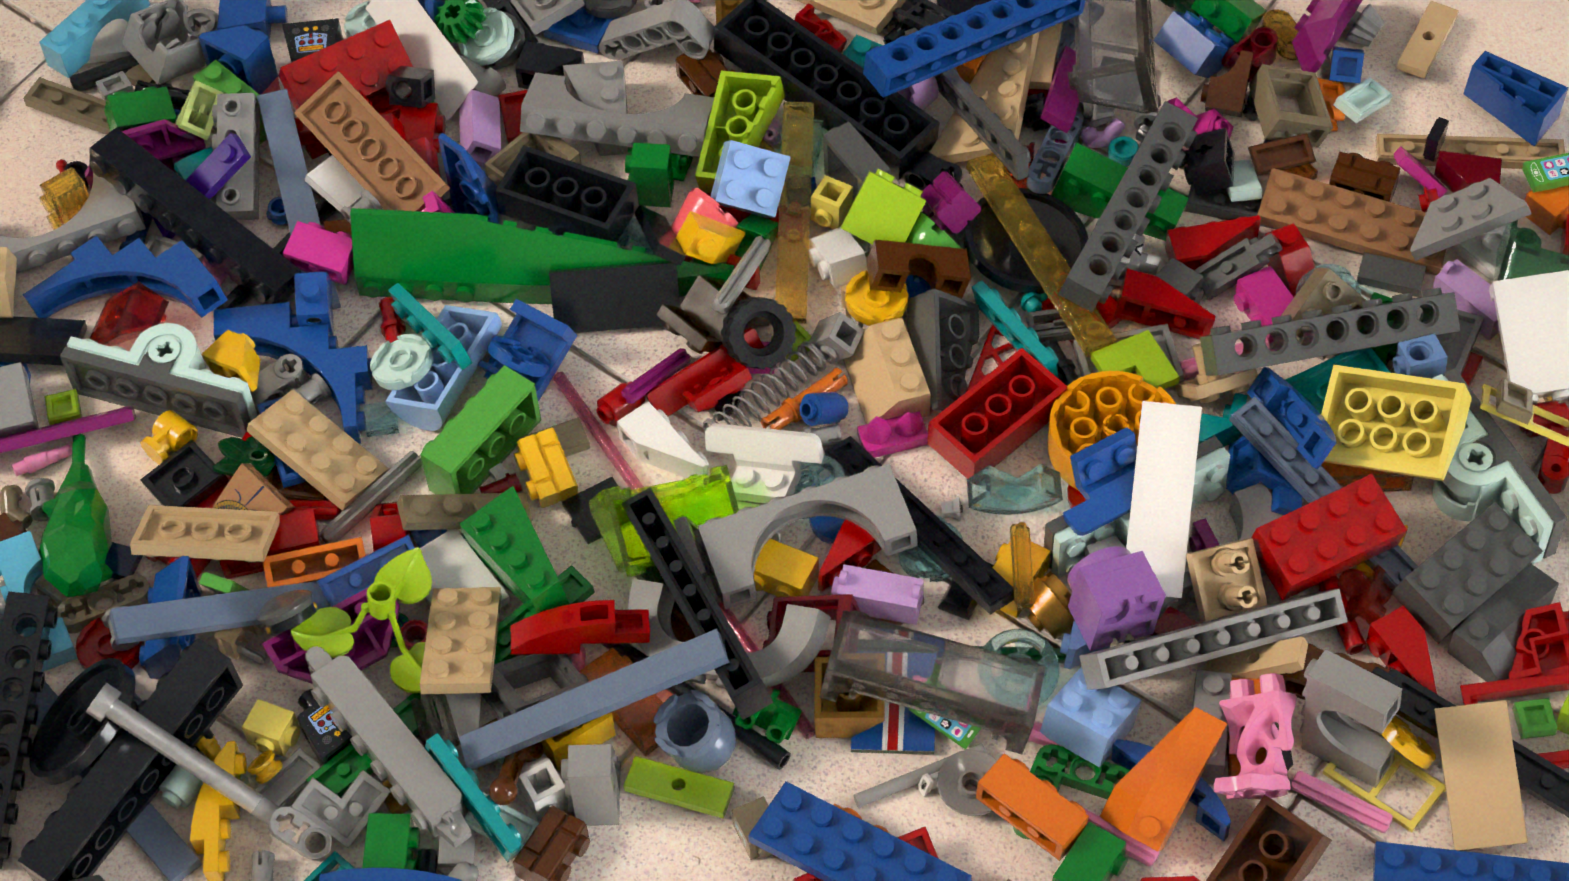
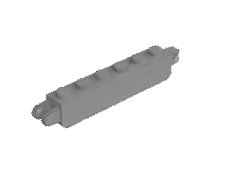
M309 647V650L305 653V659L309 665L308 668L314 689L311 690L314 699L322 708L327 705L333 712L330 716L341 732L347 730L352 736L350 741L355 750L361 756L364 754L368 755L372 760L370 766L381 781L386 778L393 786L390 790L400 805L408 804L413 811L410 814L416 825L422 831L427 828L434 838L441 835L454 848L472 837L471 829L464 819L465 805L463 804L460 790L350 657L338 656L332 659L321 647Z

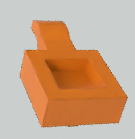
M1317 78L1333 125L1331 131L1337 132V120L1344 121L1345 114L1333 104L1337 97L1346 92L1344 84L1339 81Z

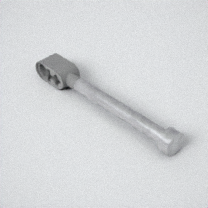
M108 683L103 686L88 707L86 713L98 721L102 722L107 717L266 823L273 837L303 857L315 860L324 857L330 851L332 838L326 829L292 807H279L120 701L118 698L121 692ZM287 814L292 817L290 824L298 830L302 827V824L308 826L300 834L297 843L292 841V838L297 835L290 829H286L283 832L278 830L280 823L276 820L278 816L283 818ZM310 833H317L324 840V847L319 853H311L305 846V839Z

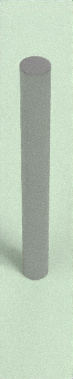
M978 744L969 749H966L977 750L986 753L985 748L982 744ZM948 757L854 794L853 797L857 807L860 808L919 784L922 775L938 772Z

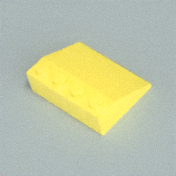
M1333 365L1321 415L1334 432L1337 443L1323 462L1444 481L1463 434L1472 397L1465 383Z

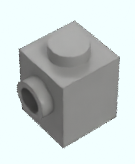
M842 312L820 320L809 342L821 351L826 362L833 364L853 356L864 329Z

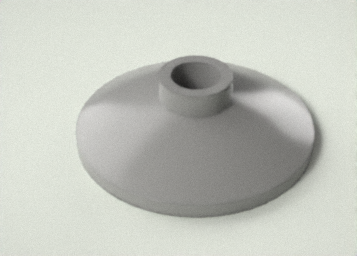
M964 750L948 757L940 767L937 777L938 792L945 804L952 810L968 816H980L991 812L990 808L976 799V791H968L965 789V786L972 784L977 788L978 781L997 760L991 755L977 750Z

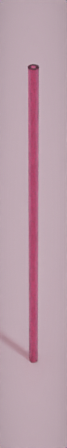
M564 372L555 374L553 377L554 382L634 496L646 490ZM722 601L718 602L720 609L745 652L759 651V648L730 608L725 609ZM783 683L769 686L772 692L774 688L780 690L777 699L801 709ZM802 711L796 726L804 738L809 739L815 735V728Z

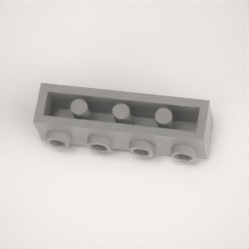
M254 93L217 94V104L212 107L213 121L217 123V134L212 135L213 151L230 133H234L240 137L251 158L211 198V201L236 220L259 219L260 107L258 99Z

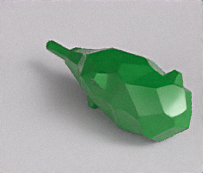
M83 434L73 436L72 464L56 497L44 502L42 510L49 517L39 547L44 578L67 598L96 592L101 582L112 577V570L105 564L106 556L112 545L109 510L97 489L92 470L85 464L86 437Z

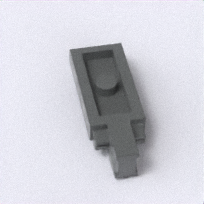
M1272 233L1260 240L1257 237L1251 240L1245 238L1194 271L1204 276L1202 290L1205 296L1211 300L1236 285L1238 279L1262 269L1270 262L1269 258L1273 257L1283 248L1278 238Z

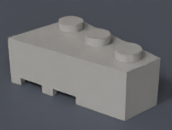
M623 61L563 65L566 89L571 96L585 105L599 110L628 114ZM593 142L600 156L628 154V147Z

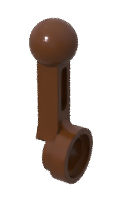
M541 742L505 756L499 776L492 782L489 789L490 797L496 804L509 805L516 799L518 794L517 782L524 762L530 763L543 755Z

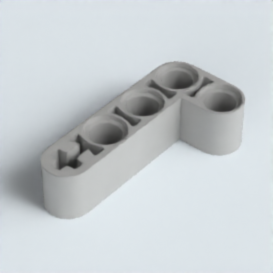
M672 0L611 21L599 44V51L609 59L620 60L674 42L688 57L703 59L714 38V26L690 1Z

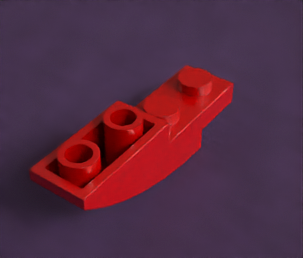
M595 600L559 606L539 612L511 625V654H580V644L650 643L649 610H615V600Z

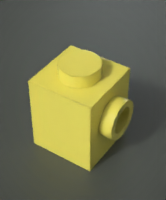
M825 175L811 196V220L820 226L831 229L841 227L852 205L853 186Z
M257 699L242 725V730L248 744L253 745L262 753L272 750L273 753L285 757L290 746L293 747L297 743L301 732L295 712Z

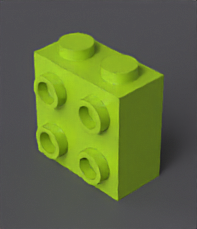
M879 168L876 173L869 170L841 225V229L872 245L874 240L905 243L926 203V199L921 197L923 191L908 183L905 184L904 188L893 183L895 176Z

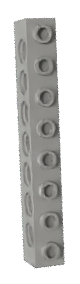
M1340 589L1318 591L1080 655L1079 658L1087 690L1104 689L1343 624L1348 621Z

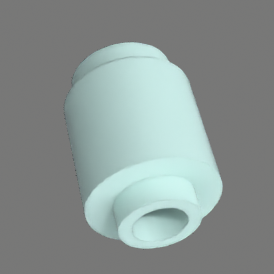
M176 764L159 786L163 792L161 798L175 809H178L179 806L187 808L199 793L203 781Z

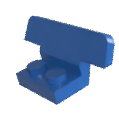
M1128 427L1070 456L1076 487L1086 501L1063 512V517L1077 535H1087L1124 516L1131 510L1137 445L1135 434Z
M1245 436L1229 444L1228 453L1230 454L1226 489L1232 495L1236 491L1262 482L1267 488L1272 489L1271 512L1285 515L1302 507V496Z

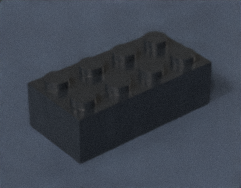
M523 145L495 190L499 214L534 226L548 228L549 231L560 235L568 232L618 242L639 206L636 183Z

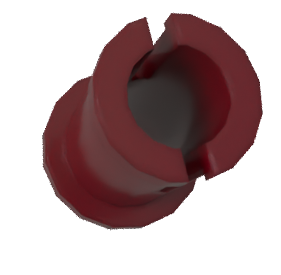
M506 473V477L479 487L481 494L503 493L512 486H514L517 493L522 492L523 489L516 473L512 475Z

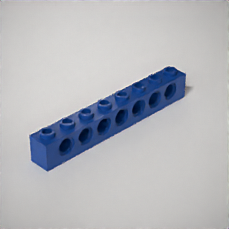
M991 0L984 4L976 5L960 14L951 15L936 24L925 26L912 34L901 36L883 46L874 47L866 52L863 74L884 98L1083 13L1086 0Z

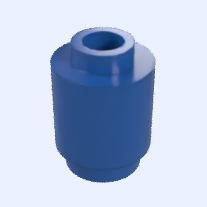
M837 392L809 393L801 400L800 415L809 426L837 424L846 418L848 402L843 395Z

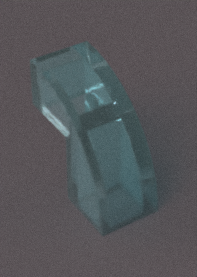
M1039 464L1019 478L988 465L967 479L969 508L980 512L1002 515L1023 514L1045 509L1063 500L1060 472L1043 464Z

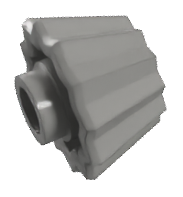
M1368 4L1362 13L1356 10L1347 24L1351 29L1345 37L1346 41L1369 46L1384 24V20L1371 4Z
M1091 86L1083 89L1077 111L1084 117L1082 126H1090L1091 128L1110 122L1115 110L1112 95Z

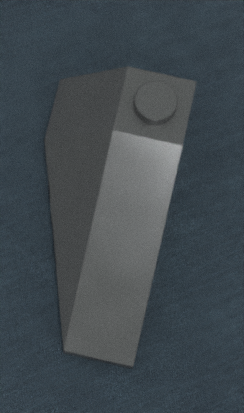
M934 288L908 299L907 329L930 391L932 409L941 413L966 393V371L972 367L974 360L970 356L972 346L977 344L979 339V305Z
M1533 564L1529 565L1474 610L1453 632L1447 653L1486 682L1509 679V671L1512 670L1517 654L1516 645L1518 637L1522 632L1525 611L1551 604L1559 583Z

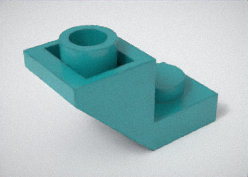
M1235 393L1232 405L1225 404L1223 417L1202 413L1198 444L1216 436L1223 445V448L1239 439L1240 431L1229 419L1233 413L1247 403L1248 395Z

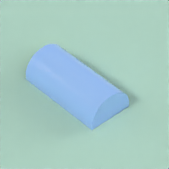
M445 305L437 320L462 343L473 363L462 371L454 362L448 364L438 352V347L431 348L433 351V363L429 372L422 380L410 387L392 390L385 402L392 412L406 423L419 429L428 431L440 429L476 371L480 360L487 353V347L492 338L497 336L501 330V319L496 312Z

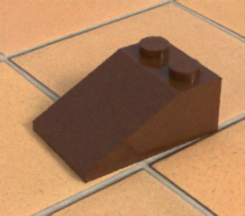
M1264 794L1206 881H1303L1332 840Z

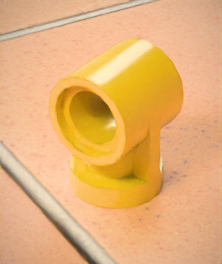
M168 410L156 419L152 428L153 437L146 436L140 444L145 453L160 465L169 458L168 453L172 450L174 452L178 451L190 440L196 442L198 429L175 411Z

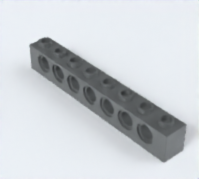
M1167 101L1164 102L1058 295L1090 312L1094 311L1098 302L1105 304L1113 289L1112 286L1108 285L1110 279L1117 282L1126 265L1120 262L1122 257L1130 258L1138 243L1133 239L1134 235L1142 236L1150 219L1145 217L1146 213L1154 214L1162 199L1161 196L1157 195L1158 191L1166 192L1174 175L1169 173L1170 169L1178 170L1186 155L1181 151L1182 147L1184 146L1189 149L1198 133L1192 130L1198 120L1197 117Z
M1441 287L1422 290V297L1413 299L1412 293L1392 296L1393 302L1382 304V298L1362 301L1363 308L1352 309V304L1333 306V313L1322 315L1321 309L1302 312V319L1292 320L1290 314L1272 317V324L1263 326L1261 325V320L1241 323V330L1231 331L1230 325L1211 328V335L1200 337L1206 376L1229 374L1403 342L1434 333L1435 335L1461 331L1455 293H1442ZM1419 307L1423 310V319L1421 322L1417 318V310ZM1389 312L1393 315L1394 323L1392 327H1390L1387 323V315ZM1359 318L1364 322V329L1361 333L1357 329ZM1329 323H1331L1334 328V335L1332 338H1329L1326 331L1327 325ZM1299 328L1304 333V340L1301 344L1296 339V333ZM1268 334H1271L1274 339V345L1271 350L1268 349L1265 342ZM1238 339L1243 343L1241 355H1238L1235 351V343Z

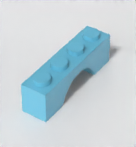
M86 0L39 42L47 65L70 78L90 60L93 41L106 24L115 19H124L128 22L132 13L150 6L149 0Z
M31 531L0 541V576H3L6 584L0 587L6 603L8 591L30 594L35 582L44 574L42 560ZM58 617L55 629L50 628L48 640H51L52 643L51 655L48 661L44 660L42 672L78 659L62 617ZM28 627L22 631L24 637L32 635L36 628Z

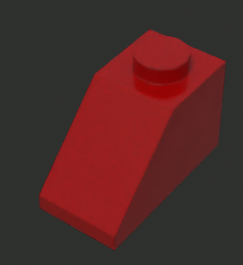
M1293 223L1268 232L1266 235L1272 233L1278 238L1283 248L1273 257L1269 258L1270 262L1267 265L1273 268L1293 297H1295L1315 270V265L1309 245Z
M397 502L375 505L370 516L374 552L407 535L410 537V530H403Z

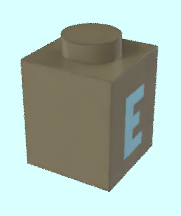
M764 796L732 810L733 826L750 860L773 855L751 844L748 838L749 833L769 806Z

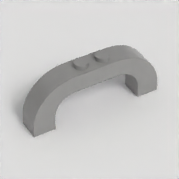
M633 579L628 599V610H649L650 643H638L640 648L650 657L684 643L678 641L671 627V613L675 599L669 588L663 583ZM787 604L783 624L775 640L762 650L746 652L765 687L784 683L800 674L809 666L825 641L830 616L820 609ZM714 669L688 680L699 684H705L706 679L716 680V685L724 688Z

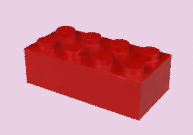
M387 20L280 67L278 76L284 88L287 89L295 110H297L338 71L356 90L360 89L368 99H371L386 92L387 75L400 66L413 67L391 20Z
M1020 348L928 422L927 444L974 484L1049 423L1053 403L1067 390V385L1023 348Z
M1370 474L1256 528L1251 538H1253L1260 565L1283 601L1397 546L1407 532V529L1374 476Z

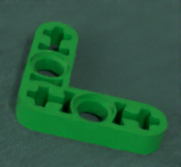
M1055 744L1045 745L1040 748L1030 770L1040 780L1049 781L1058 792L1062 784L1107 800L1113 790V783H1116L1118 779H1122L1130 771L1125 767L1107 761L1099 768L1070 750ZM1051 757L1057 758V763L1053 767L1046 766L1047 761ZM1068 762H1072V763L1070 764V772H1069V774L1065 773V768H1067V763H1068ZM1086 766L1091 768L1095 775L1089 780H1082L1077 777L1075 771L1080 767ZM1101 773L1106 774L1105 779L1103 778V785L1099 784ZM1013 826L1014 832L1023 839H1029Z

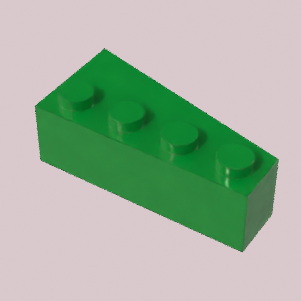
M514 486L507 489L459 524L473 551L533 615L570 604Z

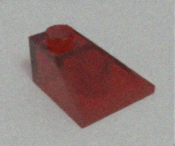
M138 281L106 301L89 339L96 341L98 344L113 346L137 338L140 333L148 328L165 322L167 315L164 313L169 301Z

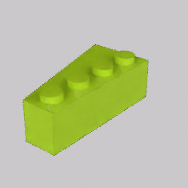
M721 70L695 174L701 191L705 193L712 192L724 142L732 140L754 147L760 145L786 96L780 76Z

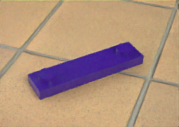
M230 133L185 181L208 199H211L251 158V155L240 137ZM151 215L163 237L172 239L176 235L174 232L163 228L160 222Z

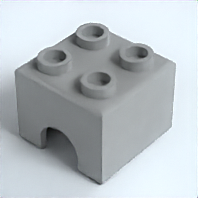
M167 0L132 13L128 21L122 44L157 85L203 67L206 64L198 37L202 33L210 31L204 25L201 26L199 34L190 28L186 16L188 6L183 0Z

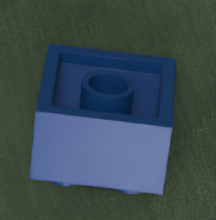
M242 25L205 32L198 37L206 65H209L216 59L258 94L261 95L278 77L269 38L262 31H255Z

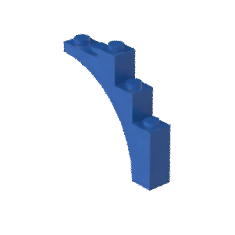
M97 236L71 252L74 258L73 262L23 294L38 318H47L59 310L85 299L108 293L127 291L153 292L172 297L189 306L201 318L228 300L217 280L183 240L155 257L140 238L112 255Z
M290 302L214 310L215 341L226 330L238 334L244 333L255 343L256 347L254 350L257 355L278 360L283 355L294 354L301 359L303 370L310 376L314 373L319 374L328 385L332 394L331 397L340 410L344 432L361 444V431L366 430L365 412L360 411V404H365L366 402L365 390H372L373 377L370 370L372 358H370L367 345L339 348L337 336H331L328 324L299 326L296 314L292 312Z

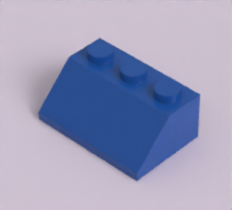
M181 556L155 574L154 587H149L148 604L201 597L202 590L189 556ZM196 634L147 640L145 645L140 647L139 660L141 666H145L150 679H160L162 675L170 672L177 664L183 649L194 643Z

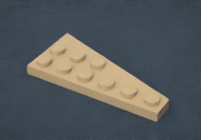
M1040 32L988 53L970 84L973 92L978 97L984 99L990 111L999 116L1001 123L1007 129L1012 130L1018 141ZM956 110L930 151L936 157L950 163L996 157Z

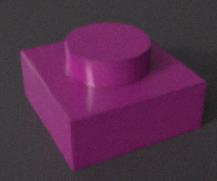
M1206 518L1193 522L1192 534L1189 537V545L1192 552L1220 545Z

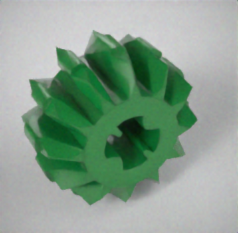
M445 0L443 6L437 7L439 14L434 17V20L439 30L449 42L454 44L460 42L466 45L469 37L476 39L475 33L478 30H484L481 23L487 18L483 12V5L478 0Z

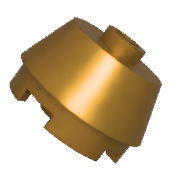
M1051 571L1041 579L1039 577L1036 578L1023 603L1031 612L1027 618L1039 632L1045 629L1053 639L1062 637L1064 633H1071L1075 620L1068 608L1071 597L1070 591Z

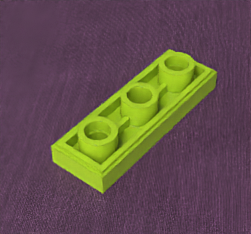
M638 756L634 757L623 785L625 792L723 819L735 789L733 782Z

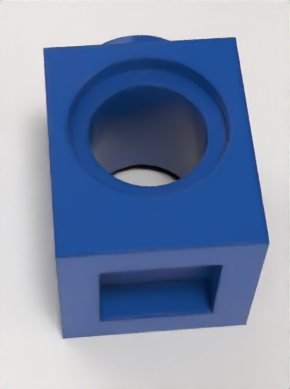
M1334 46L1329 80L1360 84L1364 50Z

